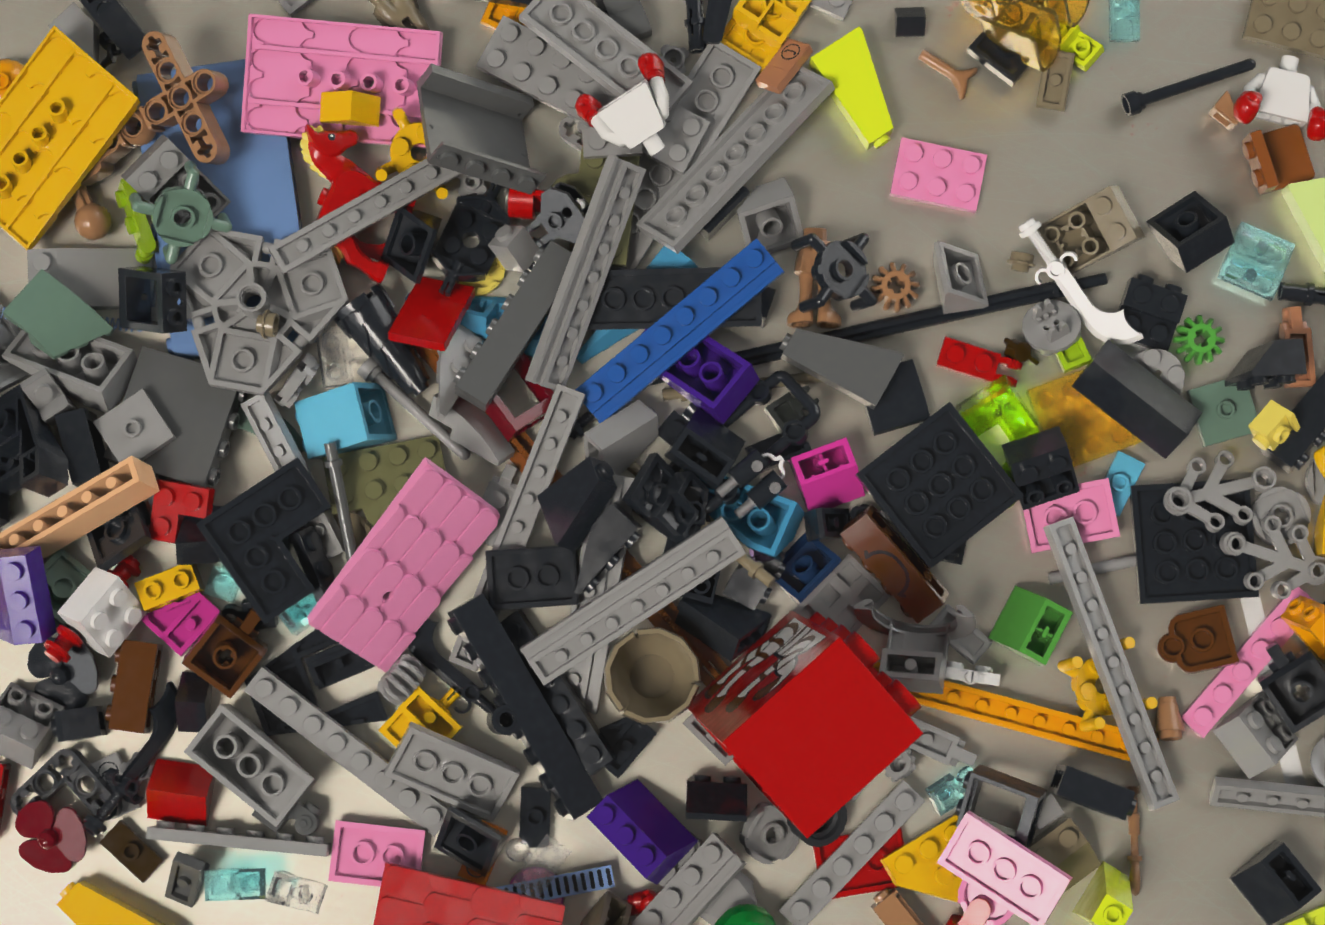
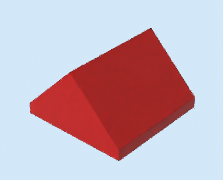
M158 758L146 788L147 818L185 824H200L207 827L215 777L199 764Z

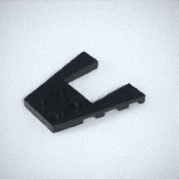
M314 629L313 632L296 642L280 656L267 663L265 667L321 709L302 658L339 644V642L331 639L320 632V630ZM256 671L254 674H252L245 680L246 686L250 683V681L254 678L258 671ZM378 691L325 712L342 726L386 721L389 719ZM251 697L263 731L267 736L297 732Z

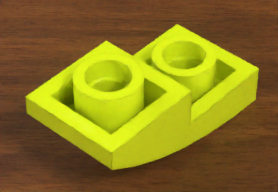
M1057 11L1038 32L1055 50L1075 53L1074 65L1084 72L1104 52L1102 44L1081 32L1078 24Z

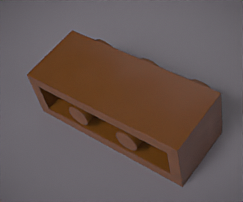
M124 640L116 650L117 675L113 674L110 683V692H114L112 704H108L105 714V721L109 722L108 729L143 734L150 733L152 714L148 708L154 706L163 645Z

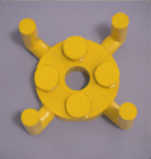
M395 107L392 111L393 117L400 129L396 132L391 142V161L375 170L376 179L379 181L386 180L388 175L396 171L400 174L423 161L416 160L411 155V149L415 144L421 143L425 145L422 122L410 123L401 107ZM445 185L434 190L439 199H445L448 196Z
M1132 637L1120 639L1123 650L1131 649L1135 646V640ZM1075 656L1059 661L1057 667L1061 672L1072 677V691H1075L1078 699L1076 702L1084 711L1079 725L1080 730L1089 732L1104 728L1105 720L1102 717L1096 716H1107L1113 713L1105 692L1101 694L1096 689L1095 683L1099 676L1093 659L1089 658L1083 661L1081 657ZM1148 697L1142 699L1146 710L1157 707L1158 702L1156 698Z

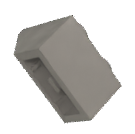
M10 682L0 696V755L32 770L52 738L51 719H55L54 712L64 710L65 706Z
M1263 691L1256 694L1224 718L1213 730L1249 779L1276 765L1298 740V737L1295 733L1291 732Z

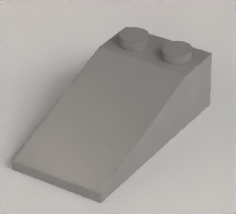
M137 248L27 250L28 283L43 269L75 293L93 310L119 309L118 268L153 267V258L150 263H139L135 258ZM150 280L151 307H155L154 280Z
M24 330L19 332L2 354L4 360L31 375L45 367L66 395L83 405L104 413L113 409L126 393L137 363L134 349L101 337L89 341L87 346L73 349L68 354L53 359L31 344L28 333Z
M220 704L184 751L185 754L275 827L280 825L315 780L259 727L231 704Z

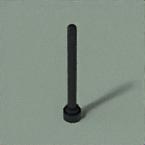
M1247 59L1144 94L1131 91L1122 94V106L1126 115L1130 117L1141 113L1142 109H1145L1148 104L1253 70L1256 62L1253 59Z

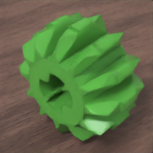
M1197 315L1194 321L1188 317L1184 320L1185 326L1179 325L1176 328L1177 333L1181 336L1173 338V343L1181 344L1176 353H1186L1184 362L1188 363L1194 357L1195 365L1200 366L1203 359L1207 363H1211L1214 361L1213 354H1221L1222 350L1217 345L1223 344L1225 338L1216 336V334L1222 331V327L1218 326L1213 329L1211 326L1214 323V319L1209 318L1204 324L1202 315ZM1202 336L1204 341L1196 345L1194 339Z

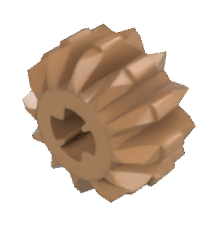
M891 262L889 264V272L885 267L881 266L878 269L880 276L873 275L871 281L877 285L870 287V290L873 294L879 293L876 296V304L882 300L885 301L884 311H887L890 304H893L895 313H898L901 309L900 303L909 309L911 307L909 299L916 300L919 296L913 289L919 288L920 282L910 281L915 277L916 273L911 271L906 275L904 273L907 268L906 264H902L898 271L896 270V264ZM892 281H895L896 286L902 287L897 294L894 293L893 289H888Z

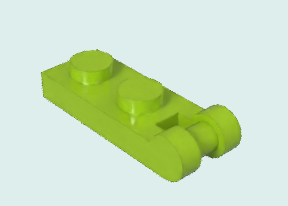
M121 179L118 191H115L116 201L119 208H124L127 232L129 235L133 234L137 244L135 258L139 263L147 264L153 258L156 242L146 214L135 212L131 207L129 196L136 191L124 179Z

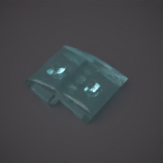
M1241 221L1233 237L1235 243L1230 246L1229 251L1226 253L1217 278L1272 301L1286 271L1295 244Z

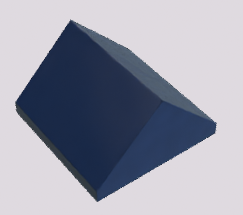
M805 532L785 552L782 563L786 564V568L779 580H775V583L799 605L842 562V559L820 541L808 542Z

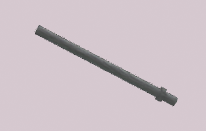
M334 441L324 443L327 461L324 463L325 468H329L348 562L357 548L341 471L343 461L338 456L336 442Z

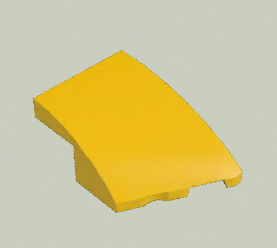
M740 0L734 7L732 18L725 26L721 43L761 66V73L790 37L812 0Z

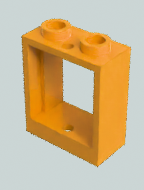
M1300 595L1288 604L1286 611L1280 617L1325 665V605Z

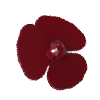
M44 800L29 802L18 812L15 828L21 836L37 839L24 841L19 846V855L32 867L48 873H65L69 871L73 866V862L82 860L86 853L87 835L86 831L82 828L84 823L77 812L71 807L60 809L55 822H53L54 810L48 802Z

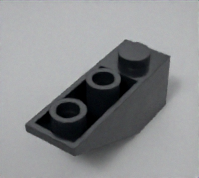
M616 502L611 503L591 526L575 590L577 595L585 591L591 593L601 582L598 578L605 568L610 571L621 559L618 553L625 546L630 549L641 537L637 532L643 526Z

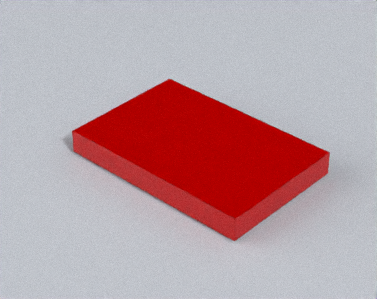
M422 277L420 284L414 285L388 331V339L394 342L445 352L475 297V287L456 283L451 296L447 297L445 293L444 295L439 293V289L444 281Z
M901 827L832 899L881 891L885 888H899L892 882L880 859L904 845ZM850 834L840 835L835 841L826 846H813L817 869Z

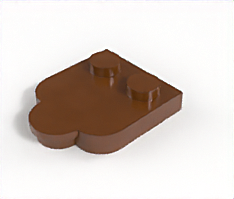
M1224 604L1175 616L1169 623V634L1164 635L1158 642L1160 657L1166 662L1177 663L1179 669L1187 674H1195L1239 664Z

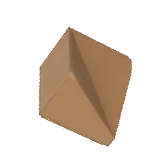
M1226 91L1208 113L1230 131L1239 123L1233 114L1234 104L1231 96Z

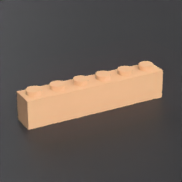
M131 455L0 532V549L41 546L43 559L158 493L160 490L152 466Z

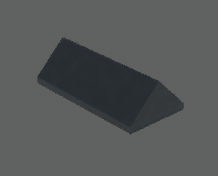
M1109 339L1071 385L1076 391L1164 459L1189 435L1202 414L1199 409Z

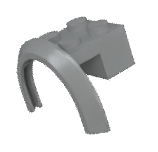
M865 599L853 606L857 619L863 625L888 635L887 648H882L879 672L882 670L892 680L896 678L909 692L943 694L949 640L963 638L975 630L976 621L971 611L963 605H957L958 613L955 614L956 619L938 625H918L887 617L877 610L873 599Z

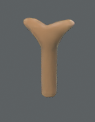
M925 49L918 57L919 60L952 81L960 100L965 98L967 81L977 73V67L967 70H956Z

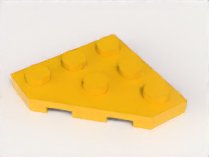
M953 814L880 859L896 887L910 889L958 903V889L962 879L938 864L937 861L957 829L956 824L959 816Z

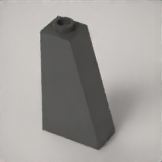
M796 328L793 335L787 333L779 349L783 350L782 360L873 410L905 355L899 351Z

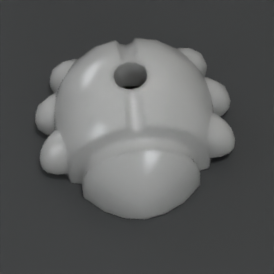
M907 748L885 768L886 777H891L892 782L906 778L916 769V758L912 755L910 748Z

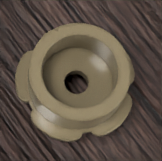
M1011 251L1010 259H1007V263L1012 264L1011 270L1028 273L1029 268L1036 266V264H1033L1034 255L1029 253Z
M267 309L263 315H258L256 331L261 333L264 339L276 337L279 329V315L271 313Z

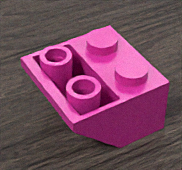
M846 437L794 456L789 460L807 511L816 508H834L865 496L863 485L855 476L859 471Z

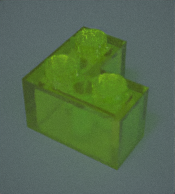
M1003 375L956 405V410L977 437L999 424L1010 442L1040 432L1037 420L1006 375Z

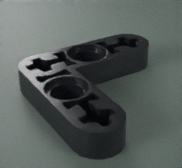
M67 748L54 754L12 795L10 807L18 815V812L22 809L23 799L21 797L31 796L35 792L38 796H34L29 802L38 800L48 802L67 784L93 815H96L104 804L100 798L105 802L113 791L110 785L80 751L74 748ZM64 756H72L71 765L73 767H66L60 772L55 770L66 762ZM44 774H49L54 780L53 787L49 791L44 790L40 785V779ZM86 775L93 778L95 783L94 789L90 793L85 792L81 788V780ZM101 790H103V793L98 795L100 798L94 800L91 799L92 797L99 794ZM122 800L119 801V804L106 820L119 816L123 807Z

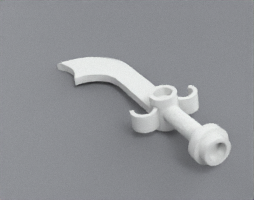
M1033 217L1018 227L1021 231L1019 233L1020 237L1023 239L1028 236L1048 266L1042 267L1036 272L1035 281L1037 284L1040 285L1042 282L1039 278V273L1047 272L1048 276L1054 279L1071 306L1078 312L1085 327L1095 337L1104 342L1109 339L1116 345L1131 344L1143 339V334L1137 332L1128 324L1124 315V309L1117 312H1104L1097 309L1090 302L1064 261V257L1068 255L1072 256L1074 261H1078V256L1075 252L1066 251L1060 258H1056L1041 234H1039V231H1037L1042 226L1039 220L1035 221Z

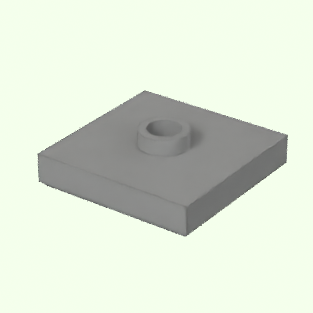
M144 389L139 390L93 422L118 462L125 460L131 455L144 461L176 439Z

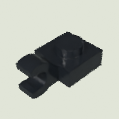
M691 402L682 415H679L674 410L658 428L659 437L671 446L697 406Z

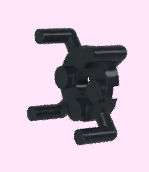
M810 233L791 242V248L794 251H800L811 246L817 252L814 265L811 268V274L818 282L821 290L816 297L799 303V310L802 313L823 307L830 297L836 301H842L859 295L861 298L850 302V308L854 312L874 306L877 303V297L867 287L869 273L866 274L865 264H868L863 249L869 242L868 234L861 233L843 241L837 240L825 244L816 234ZM839 263L845 267V277L839 273Z

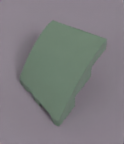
M43 269L34 276L3 311L6 319L28 333L31 344L53 359L64 356L73 349L87 346L89 341L103 335L110 336L114 332V328L95 310Z

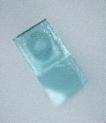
M239 867L205 870V901L266 899V868Z

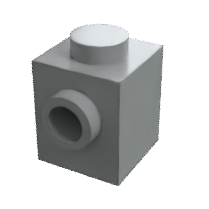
M505 224L495 233V237L488 244L505 270L517 272L527 270L534 262L533 258L539 250V247L525 227Z

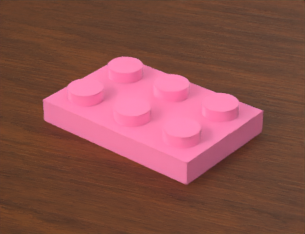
M902 137L889 196L975 213L987 155Z
M1109 478L1079 483L1080 492L1023 510L1031 552L1037 553L1051 550L1043 527L1070 517H1074L1083 544L1120 537Z
M336 820L328 881L381 887L385 862L422 870L426 830Z

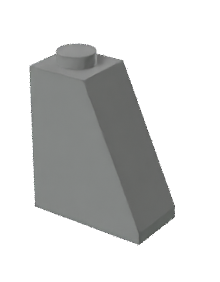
M637 400L584 433L585 459L591 456L600 461H605L611 466L614 474L621 475L659 436L658 414L652 407H647L642 401Z

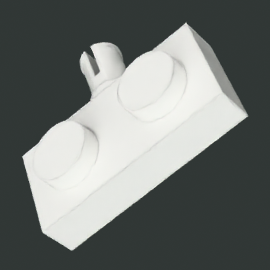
M947 661L945 679L965 682L968 685L999 686L1000 674L993 673V667L976 665L975 670L963 669L964 663Z

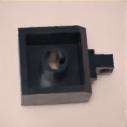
M1275 641L1266 647L1267 652L1274 661L1268 665L1271 670L1258 677V682L1288 728L1294 734L1325 715V669L1309 646L1295 655L1292 651L1284 654ZM1299 684L1302 687L1306 686L1307 693L1301 695V693L1296 692L1295 686Z

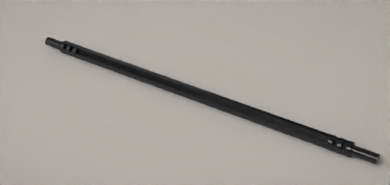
M1105 273L1079 279L1074 276L1082 290L1108 283ZM1052 281L987 296L989 306L981 309L943 314L942 306L820 334L863 342L1043 302L1047 298L1051 300L1065 296L1056 282ZM782 342L734 353L751 363L752 366L782 360L783 350L779 349ZM658 378L650 386L665 382Z

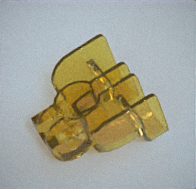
M961 0V3L971 16L981 21L982 29L990 41L1005 50L1020 55L1025 66L1045 72L1054 63L1060 49L1061 31L1059 23L1070 27L1078 25L1087 11L1090 0Z

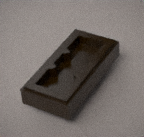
M119 820L99 842L142 883H145L165 861L123 820Z

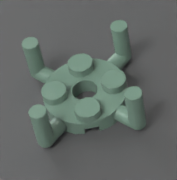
M191 160L187 161L184 165L187 173L184 186L165 188L154 204L142 201L141 195L136 192L129 196L133 211L151 215L156 232L168 243L163 247L162 251L166 262L170 265L177 262L181 247L194 245L193 243L205 238L211 229L225 233L232 230V224L228 215L220 213L217 218H213L212 208L208 199L196 189L200 173L196 163ZM184 209L191 213V217L186 223H177L174 220V215L177 211Z

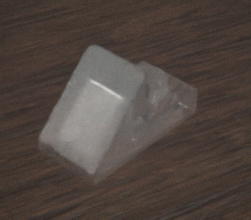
M285 870L274 871L265 901L319 914L328 885L298 877Z

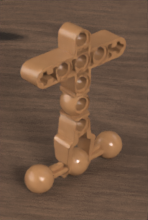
M151 31L144 36L142 40L143 52L163 92L151 98L145 106L142 105L136 109L135 113L116 135V146L113 147V143L72 196L78 210L74 219L75 228L82 237L88 240L104 238L110 232L112 219L111 214L105 207L93 202L86 186H91L113 174L115 163L129 154L132 148L136 149L139 146L149 144L156 137L157 132L162 133L165 131V127H173L179 124L195 158L202 163L221 165L230 156L229 144L210 107V104L227 93L229 88L228 79L221 72L209 69H200L193 73L179 42L172 35ZM175 66V68H176V74H175V76L172 78V77H171V70H172V68ZM212 77L213 85L211 89L208 90L207 83L209 79ZM188 92L189 100L184 104V95ZM162 107H164L165 114L161 119L160 110ZM200 118L202 125L201 128L197 130L196 123ZM140 121L141 129L137 133L136 126L137 123Z

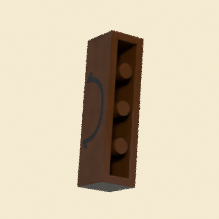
M873 504L844 526L840 533L844 545L850 551H855L862 559L861 562L864 568L869 573L875 574L881 581L883 590L888 595L895 597L900 603L901 610L907 617L913 618L918 624L945 604L949 592Z

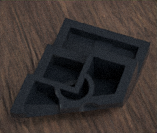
M652 453L645 460L622 500L652 527L679 544L699 531L701 526L705 525V507L708 504L709 489L692 470L675 472L658 453Z

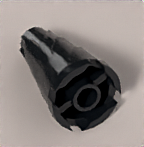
M378 283L370 288L371 292L367 295L362 293L339 310L334 321L349 339L352 338L368 357H372L391 380L394 379L407 394L413 392L416 397L429 387L427 381L430 377L420 361L421 356L414 345L394 342L388 339V331L395 321L397 314L394 310L395 305L386 290Z

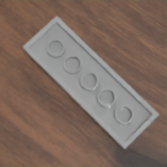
M533 0L519 15L521 23L616 97L646 79L638 67L639 57L645 53L657 54L589 0ZM658 55L664 63L665 85L669 94L670 112L690 90L693 81Z

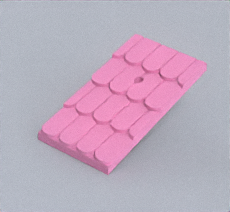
M249 14L240 132L302 138L306 124L314 128L321 125L325 131L353 130L359 136L357 143L391 146L396 132L400 129L392 114L395 107H401L404 110L410 123L422 122L416 82L431 63L441 66L443 33L431 30ZM353 90L381 97L379 127L320 123L321 92ZM421 143L415 144L412 147L426 149L425 145Z
M425 457L307 616L309 625L320 630V632L339 642L379 669L387 672L416 638L415 633L438 607L441 597L473 560L472 555L497 527L498 520L501 517L498 510Z

